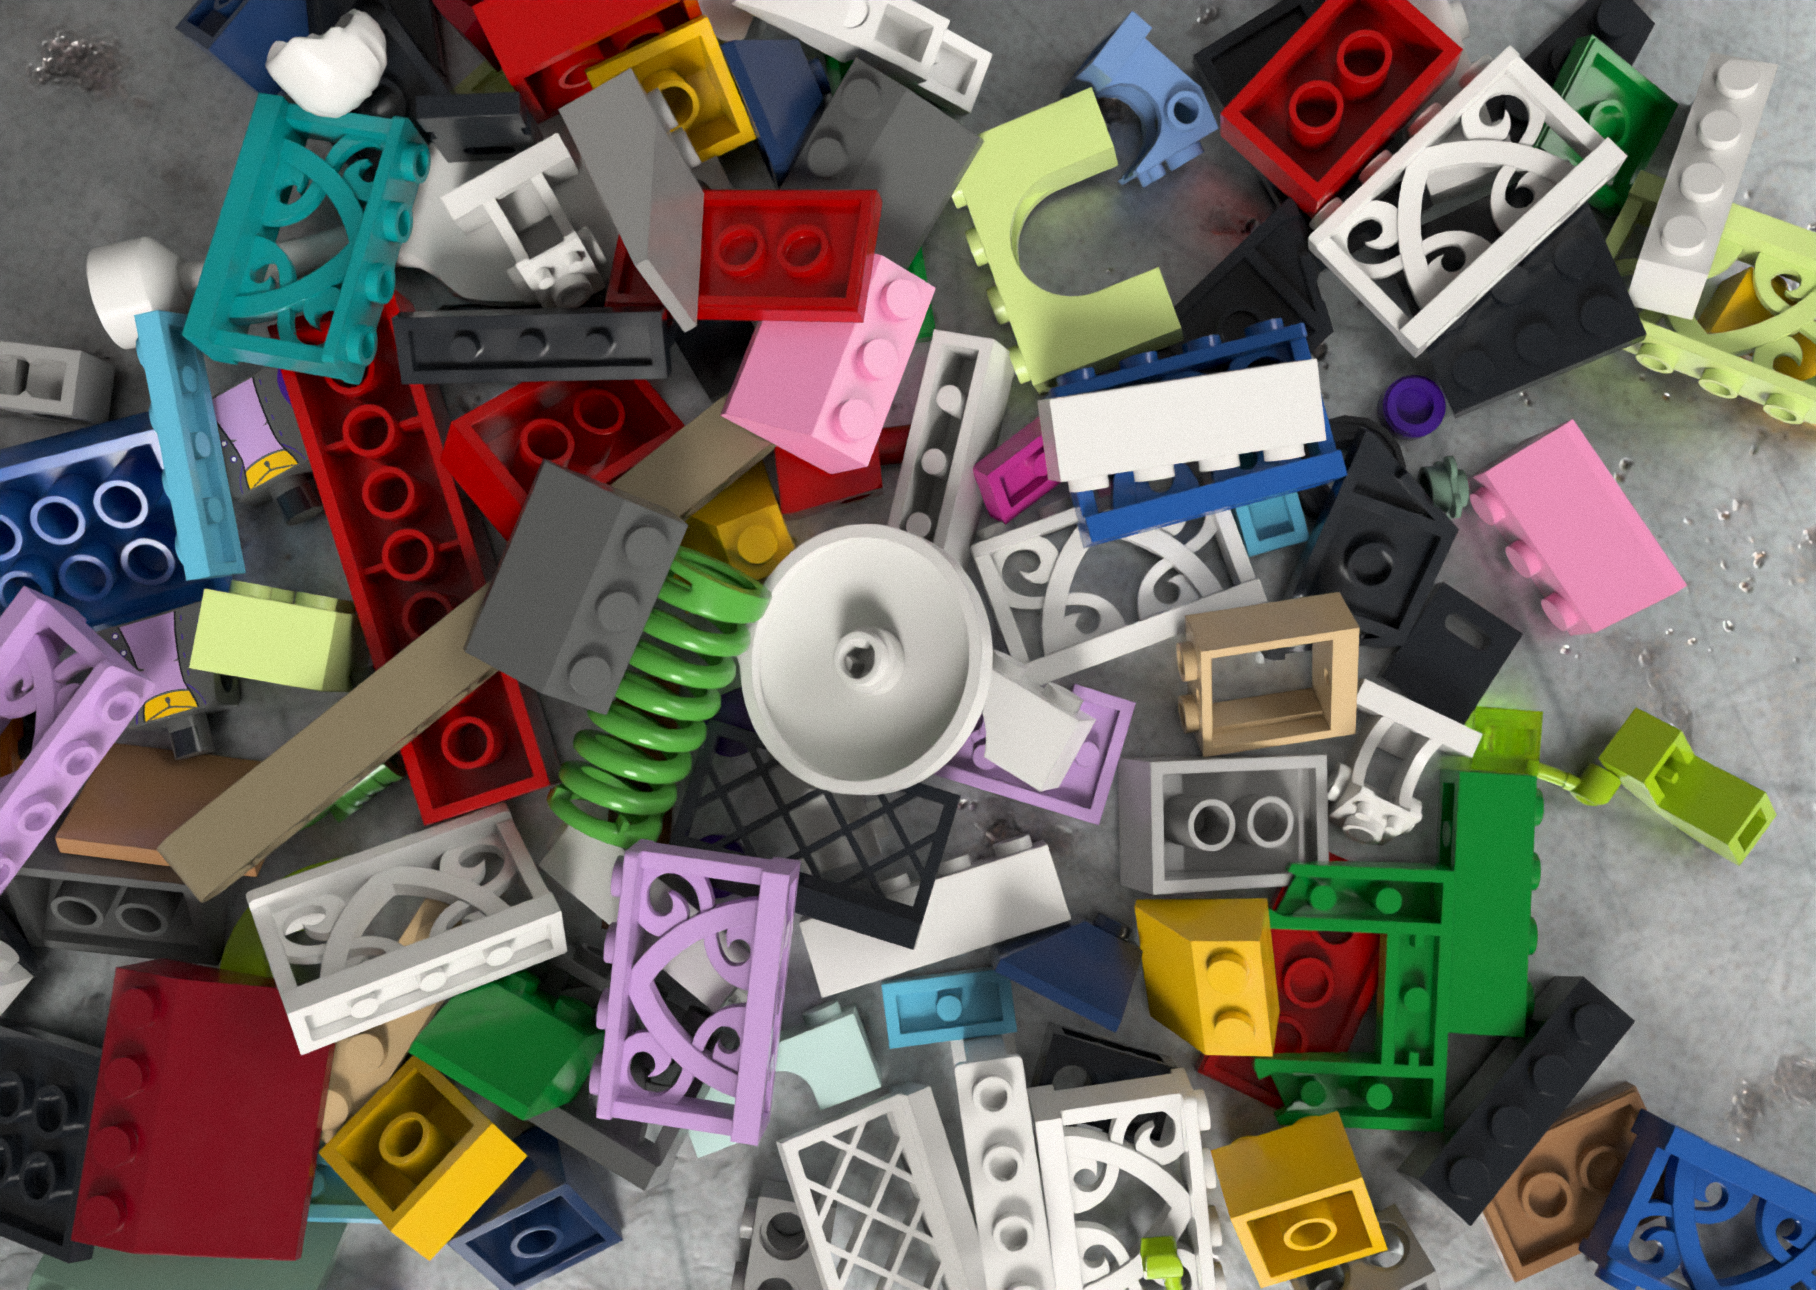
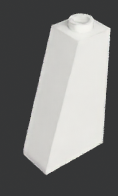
M564 822L550 837L547 843L549 852L538 866L609 925L611 922H617L620 897H614L611 894V878L617 857L619 855L624 856L627 849L589 837ZM672 874L660 875L652 882L650 900L651 905L656 911L669 913L672 910L673 901L668 892L673 890L686 899L690 909V916L700 912L697 893ZM727 929L719 932L723 951L730 961L740 963L749 959L750 947L746 941L736 939L732 941L728 948L726 941ZM645 930L643 953L660 937ZM704 938L684 949L663 968L666 973L713 1012L727 1005L747 1003L748 990H743L727 982L710 963L704 946Z

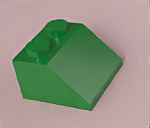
M523 969L453 996L414 1039L408 1052L524 1121L576 1100L592 1068L594 1059L604 1044L605 1030L597 1028L596 1020L593 1019L595 1011L590 1006L578 999L561 995L557 999L538 988L540 979L530 971Z

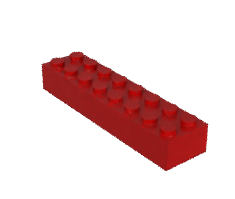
M396 289L391 300L383 306L376 330L378 337L376 355L373 361L365 367L362 381L359 385L345 383L341 379L280 369L375 671L492 580L497 569L478 506L440 462L451 420L439 384H402L392 317L399 312H414L416 310L414 304ZM328 311L321 317L320 328L322 332L316 330L306 320L304 315L295 317L296 333L300 341L307 345L324 343L334 311ZM277 323L267 326L270 338L280 340ZM501 671L496 672L400 749L424 826L446 821L562 783L559 779V769L561 766L537 691Z

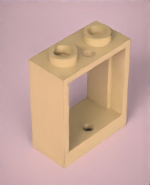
M1340 592L1185 615L1186 642L1176 644V658L1180 677L1183 682L1187 681V694L1178 696V712L1183 732L1185 734L1194 733L1203 757L1356 734L1360 627ZM1313 643L1312 688L1212 703V658Z

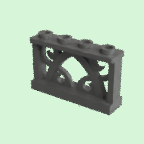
M566 941V953L544 961L548 968V974L546 979L539 983L538 988L557 999L559 996L565 995L578 999L591 1008H598L604 988H610L612 964L604 962L603 950L587 943H580L577 948ZM568 973L589 986L566 989ZM655 981L668 1009L680 1025L694 1038L699 1027L712 1013L694 1005H690L688 1010L681 1008L666 999L670 992L669 989ZM637 1017L635 1018L634 1032L641 1030ZM724 1026L717 1028L711 1034L705 1048L712 1053L719 1038L723 1047L729 1050L733 1049L737 1041L734 1037L721 1031ZM644 1051L634 1054L630 1070L634 1081L641 1088L647 1091L661 1092L674 1085L652 1082L651 1077H648V1075L650 1074V1069L654 1070L655 1068L654 1058L650 1053ZM672 1059V1062L668 1067L673 1065L676 1061ZM587 1076L576 1100L527 1119L643 1191L667 1180L678 1159L676 1154L689 1129L663 1125L655 1143L645 1138L648 1123L614 1117L611 1120L596 1118L597 1108H595L593 1103V1094H590L589 1091L590 1076ZM694 1077L684 1096L705 1100L711 1087Z

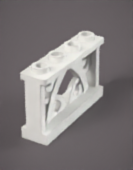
M1511 45L1495 59L1488 53L1478 59L1459 80L1458 85L1463 89L1444 108L1438 102L1429 106L1410 126L1407 132L1412 138L1394 155L1388 150L1380 153L1359 175L1358 180L1363 185L1345 202L1339 197L1332 199L1315 215L1309 224L1314 231L1308 237V249L1398 338L1397 341L1414 358L1419 356L1611 179L1627 158V155L1610 138L1604 139L1519 57L1520 54ZM1499 95H1512L1522 100L1528 112V126L1518 144L1505 142L1511 126L1510 117L1506 109L1500 124L1486 126L1481 122L1479 112L1489 99ZM1544 122L1583 159L1581 163L1574 166L1553 154L1532 147L1540 134ZM1461 123L1465 141L1439 144ZM1464 167L1500 169L1494 180L1490 195L1491 215L1496 227L1502 234L1499 239L1491 244L1484 238L1470 232L1446 231L1422 241L1421 204L1429 174ZM1515 172L1525 174L1518 182L1516 189L1525 187L1533 193V202L1524 208L1511 207L1505 200L1506 187ZM1403 178L1398 209L1392 204L1379 201ZM1373 219L1378 221L1382 226L1380 237L1376 240L1365 242V244L1374 249H1386L1398 242L1399 255L1381 264L1358 262L1351 256L1347 247L1349 233L1352 228L1365 220ZM1450 246L1458 247L1465 256L1463 267L1456 272H1448L1443 269L1441 260L1444 254L1434 259L1429 265L1425 257L1433 251ZM1403 269L1407 284L1421 311L1410 319L1373 281L1389 277Z
M1199 462L1185 463L1194 473L1199 486L1212 484L1211 471L1200 472ZM1172 477L1149 481V486L1155 492H1165L1172 484ZM1112 481L1109 482V487L1097 489L1100 498L1095 501L1099 513L1111 510ZM1072 497L1039 508L1037 512L1040 520L1016 528L1012 519L1006 525L1001 521L983 528L977 532L981 542L970 546L971 558L976 567L1007 654L1027 666L1028 669L1024 677L1039 686L1185 633V615L1268 602L1259 578L1255 577L1231 510L1205 516L1199 532L1184 545L1173 538V536L1182 530L1186 522L1122 538V540L1138 545L1161 558L1160 561L1148 570L1139 585L1136 597L1139 622L1128 626L1120 612L1107 600L1085 592L1069 593L1074 574L1088 548L1083 549L1078 527L1070 535L1060 554L1050 541L1043 538L1044 536L1077 525L1078 520ZM1213 535L1216 537L1234 587L1226 590L1222 588L1207 566L1194 554ZM1020 550H1030L1039 556L1040 564L1036 571L1030 573L1019 572L1022 577L1031 583H1047L1044 596H1022L1006 586L1002 577V567L1010 554ZM1173 567L1180 575L1169 579L1166 583L1174 584L1178 589L1179 595L1175 602L1165 604L1156 599L1153 588L1157 580ZM1066 606H1087L1096 610L1099 615V625L1096 630L1088 634L1080 632L1076 626V620L1082 613L1070 614L1064 617ZM1010 607L1022 610L1042 609L1041 645L1043 657L1033 661L1029 660Z
M499 803L482 810L470 812L462 817L419 832L407 834L402 838L353 855L344 856L322 866L287 878L278 879L246 893L251 914L301 1055L567 952L562 911L553 893L548 891L512 820L506 803ZM502 857L505 862L500 873L483 886L478 885L486 875L485 863ZM517 881L526 901L510 907L499 896L505 893ZM393 896H417L450 904L435 920L429 938L403 946L389 938L377 936L362 937L374 916ZM462 919L461 926L451 929L457 922H459ZM304 929L310 938L327 941V943L313 946L298 945L286 939L285 935ZM368 955H379L370 960L368 959ZM289 963L302 965L322 963L320 978L297 986Z
M1014 1033L950 1041L986 1290H1056L1022 1058L1016 1051Z
M1184 1067L1170 1069V1074L1057 1091H1054L1053 1084L1027 1088L1056 1290H1125L1126 1288L1129 1290H1147L1139 1280L1144 1276L1140 1257V1240L1127 1251L1122 1239L1110 1228L1096 1222L1074 1220V1214L1095 1207L1108 1196L1117 1181L1119 1168L1145 1182L1166 1201L1158 1218L1142 1238L1157 1236L1175 1237L1177 1256L1181 1260L1182 1266L1188 1269L1190 1274L1189 1280L1183 1289L1227 1290L1220 1261L1213 1262L1212 1247L1222 1246L1219 1217L1215 1206H1208L1206 1189L1216 1188L1215 1168L1210 1149L1208 1147L1202 1148L1200 1131L1210 1129L1209 1108L1204 1090H1193ZM1163 1111L1173 1119L1172 1133L1163 1141H1155L1150 1138L1151 1131L1155 1127L1153 1120L1146 1122L1137 1130L1134 1136V1143L1124 1139L1127 1126L1139 1114ZM1112 1119L1109 1133L1066 1126ZM1178 1157L1180 1159L1182 1180L1166 1165ZM1097 1161L1104 1163L1101 1175L1094 1184L1080 1185L1074 1180L1075 1174L1081 1169H1089L1096 1176ZM1186 1226L1188 1245L1177 1242ZM1102 1244L1113 1253L1116 1260L1108 1263L1106 1254L1103 1251L1102 1256L1098 1260L1088 1261L1084 1258V1253L1092 1245ZM1163 1278L1153 1279L1156 1283L1165 1286Z

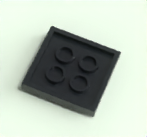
M1518 182L1506 187L1505 200L1511 207L1524 208L1533 202L1532 191L1525 187L1516 189ZM1490 195L1421 225L1422 241L1446 231H1465L1476 234L1493 244L1502 234L1496 227L1491 215ZM1586 201L1426 348V352L1453 416L1458 418L1645 340L1647 333L1588 201ZM1398 242L1389 248L1383 249L1388 261L1399 255ZM1453 246L1438 249L1425 256L1429 265L1434 259L1444 254L1441 265L1448 272L1460 270L1465 263L1464 253L1458 247ZM1402 269L1395 273L1394 276L1413 318L1421 309L1411 293Z
M0 1017V1236L68 1264L92 1259L94 1246L71 1241L102 1049Z

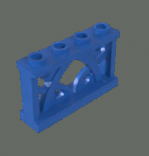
M1282 318L1266 320L1245 328V338L1222 343L1219 334L1209 335L1183 344L1181 346L1183 354L1159 360L1157 351H1148L1119 361L1120 370L1096 376L1093 367L1065 373L1056 378L1058 387L1051 388L1044 399L1206 375L1200 372L1229 365L1227 371L1245 369L1250 363L1259 359H1270L1277 363L1312 359L1306 340L1308 336L1304 323L1284 327ZM1323 398L1322 406L1326 440L1306 443L1310 458L1302 460L1301 457L1278 461H1264L1263 450L1252 452L1255 457V464L1251 469L1242 470L1234 467L1211 471L1212 484L1199 486L1198 480L1188 465L1185 463L1174 464L1175 476L1172 477V484L1167 491L1160 493L1151 489L1149 481L1135 482L1133 471L1116 473L1112 475L1111 510L1102 513L1098 512L1093 490L1070 492L1078 520L1077 527L1083 549L1330 484L1347 476L1341 450H1337Z
M1641 1108L1631 1129V1132L1637 1136L1589 1238L1583 1237L1578 1247L1580 1252L1598 1264L1594 1275L1618 1290H1635L1637 1286L1645 1290H1792L1790 1287L1799 1281L1804 1284L1807 1290H1816V1276L1812 1273L1816 1269V1192ZM1667 1164L1664 1200L1650 1199ZM1718 1182L1722 1189V1195L1718 1203L1708 1207H1695V1199L1709 1202L1705 1196L1706 1188L1709 1184ZM1755 1194L1759 1196L1755 1211L1757 1235L1764 1249L1774 1259L1746 1273L1715 1279L1703 1254L1696 1223L1714 1224L1726 1221L1742 1211ZM1650 1216H1665L1666 1227H1650L1639 1237L1644 1242L1656 1240L1658 1245L1657 1254L1648 1260L1634 1258L1628 1244L1639 1221ZM1792 1218L1795 1223L1793 1232L1788 1236H1782L1792 1246L1785 1250L1777 1239L1776 1229L1782 1220ZM1679 1267L1689 1287L1666 1276Z

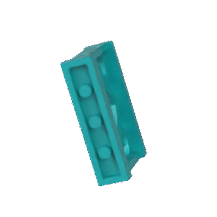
M258 93L182 336L213 361L238 365L240 361L341 379L345 383L359 385L362 381L365 367L373 361L376 355L378 345L377 326L383 306L391 300L395 290L396 277L394 269L401 245L408 241L412 232V208L419 184L426 181L430 171L431 157L429 147L409 118L394 116L392 119L349 112L338 118L322 117L303 110L298 104L288 103L283 96ZM308 139L336 143L325 160L305 148ZM365 148L383 150L373 182L364 181L365 172L373 166L369 159L354 162L346 169L342 177L338 174L347 159L354 153ZM293 185H295L301 198L292 204H288ZM327 195L340 214L349 243L326 264L297 281L296 270L291 259L275 244L280 227L289 226L305 219L318 208ZM269 264H275L278 268V289H276V280L271 275L264 282ZM303 311L306 320L316 330L322 332L320 328L321 317L328 311H334L326 341L319 345L302 343L296 333L295 314ZM277 320L280 340L249 335L247 333L251 324Z

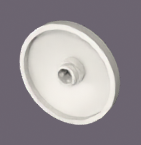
M855 524L831 529L809 539L786 556L763 584L772 593V599L761 619L755 623H746V627L751 634V644L748 650L740 655L742 692L749 717L759 738L772 756L790 773L808 784L830 792L849 795H880L896 792L925 780L950 761L964 745L982 713L989 691L993 665L991 630L985 607L973 582L963 568L936 544L907 531L880 524Z

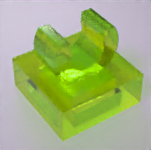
M1476 706L1473 711L1472 729L1483 735L1473 757L1470 758L1469 769L1538 775L1543 711Z

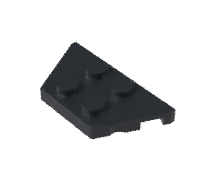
M1291 197L1281 204L1174 306L1184 340L1158 350L1159 360L1183 354L1181 347L1183 344L1201 337L1219 334L1222 343L1245 338V328L1275 318H1282L1284 327L1304 323L1308 335L1306 340L1310 353L1334 332L1326 303L1322 300L1317 284L1318 275L1311 253H1308L1298 218L1300 216L1298 206ZM1259 359L1250 363L1247 368L1277 364V362L1270 359ZM1229 365L1202 371L1200 373L1212 374L1227 371ZM1120 366L1109 369L1108 373L1119 371Z
M1359 426L1344 459L1347 476L1334 481L1281 601L1340 592L1360 627L1359 646H1370L1373 649L1405 645L1459 529L1424 492V489L1385 448L1380 439L1369 429ZM1313 643L1264 650L1261 653L1264 658L1272 661L1285 660V654L1312 651Z

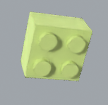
M231 580L229 593L204 589L189 668L321 692H350L353 690L349 676H352L351 672L368 667L370 652L359 617L356 615L354 602L296 591L295 597V591Z

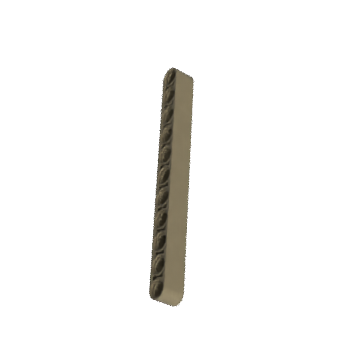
M727 393L610 486L665 507L685 522L766 457L777 445L720 416L729 394ZM491 580L186 821L157 847L156 850L201 903L209 901L236 882L499 671L466 653L463 649Z

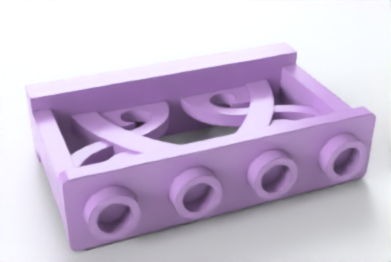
M23 586L0 617V735L12 719L21 718L36 711L35 734L31 753L17 771L0 778V895L156 686L150 678L141 674L85 623L87 619L76 609L26 586ZM69 644L77 653L61 662L59 656ZM94 668L82 685L78 683L66 685L79 672Z
M646 839L638 840L626 850L624 856L619 855L617 857L611 878V894L614 897H620L617 922H611L609 925L603 953L604 962L612 964L610 988H604L602 991L596 1016L597 1028L605 1030L603 1053H598L594 1059L589 1081L590 1094L598 1095L596 1118L611 1120L614 1117L731 1136L730 1142L758 1146L770 1122L800 860L774 857L771 860L655 843L652 840ZM666 873L681 875L695 889L699 900L700 912L690 916V909L686 899L673 890L668 892L673 901L672 910L669 913L656 911L651 905L650 900L652 882L660 875ZM709 878L760 885L759 896L735 899L716 905ZM727 929L726 941L728 948L732 941L736 939L746 941L750 947L749 959L740 963L730 961L723 951L719 932ZM646 930L660 938L643 954ZM704 938L705 950L714 969L730 984L743 990H748L747 1003L727 1005L712 1013L702 1023L693 1038L668 1009L654 979L670 960L684 949ZM637 1011L646 1028L634 1032ZM721 1026L731 1027L738 1033L740 1045L734 1050L723 1047L720 1038L714 1047L713 1053L705 1048L711 1034ZM644 1051L650 1053L654 1058L655 1068L648 1077L664 1072L672 1062V1059H674L683 1067L677 1082L661 1092L644 1090L634 1081L631 1074L630 1066L634 1054ZM694 1077H696L708 1086L734 1097L735 1104L685 1097L684 1094L690 1087Z

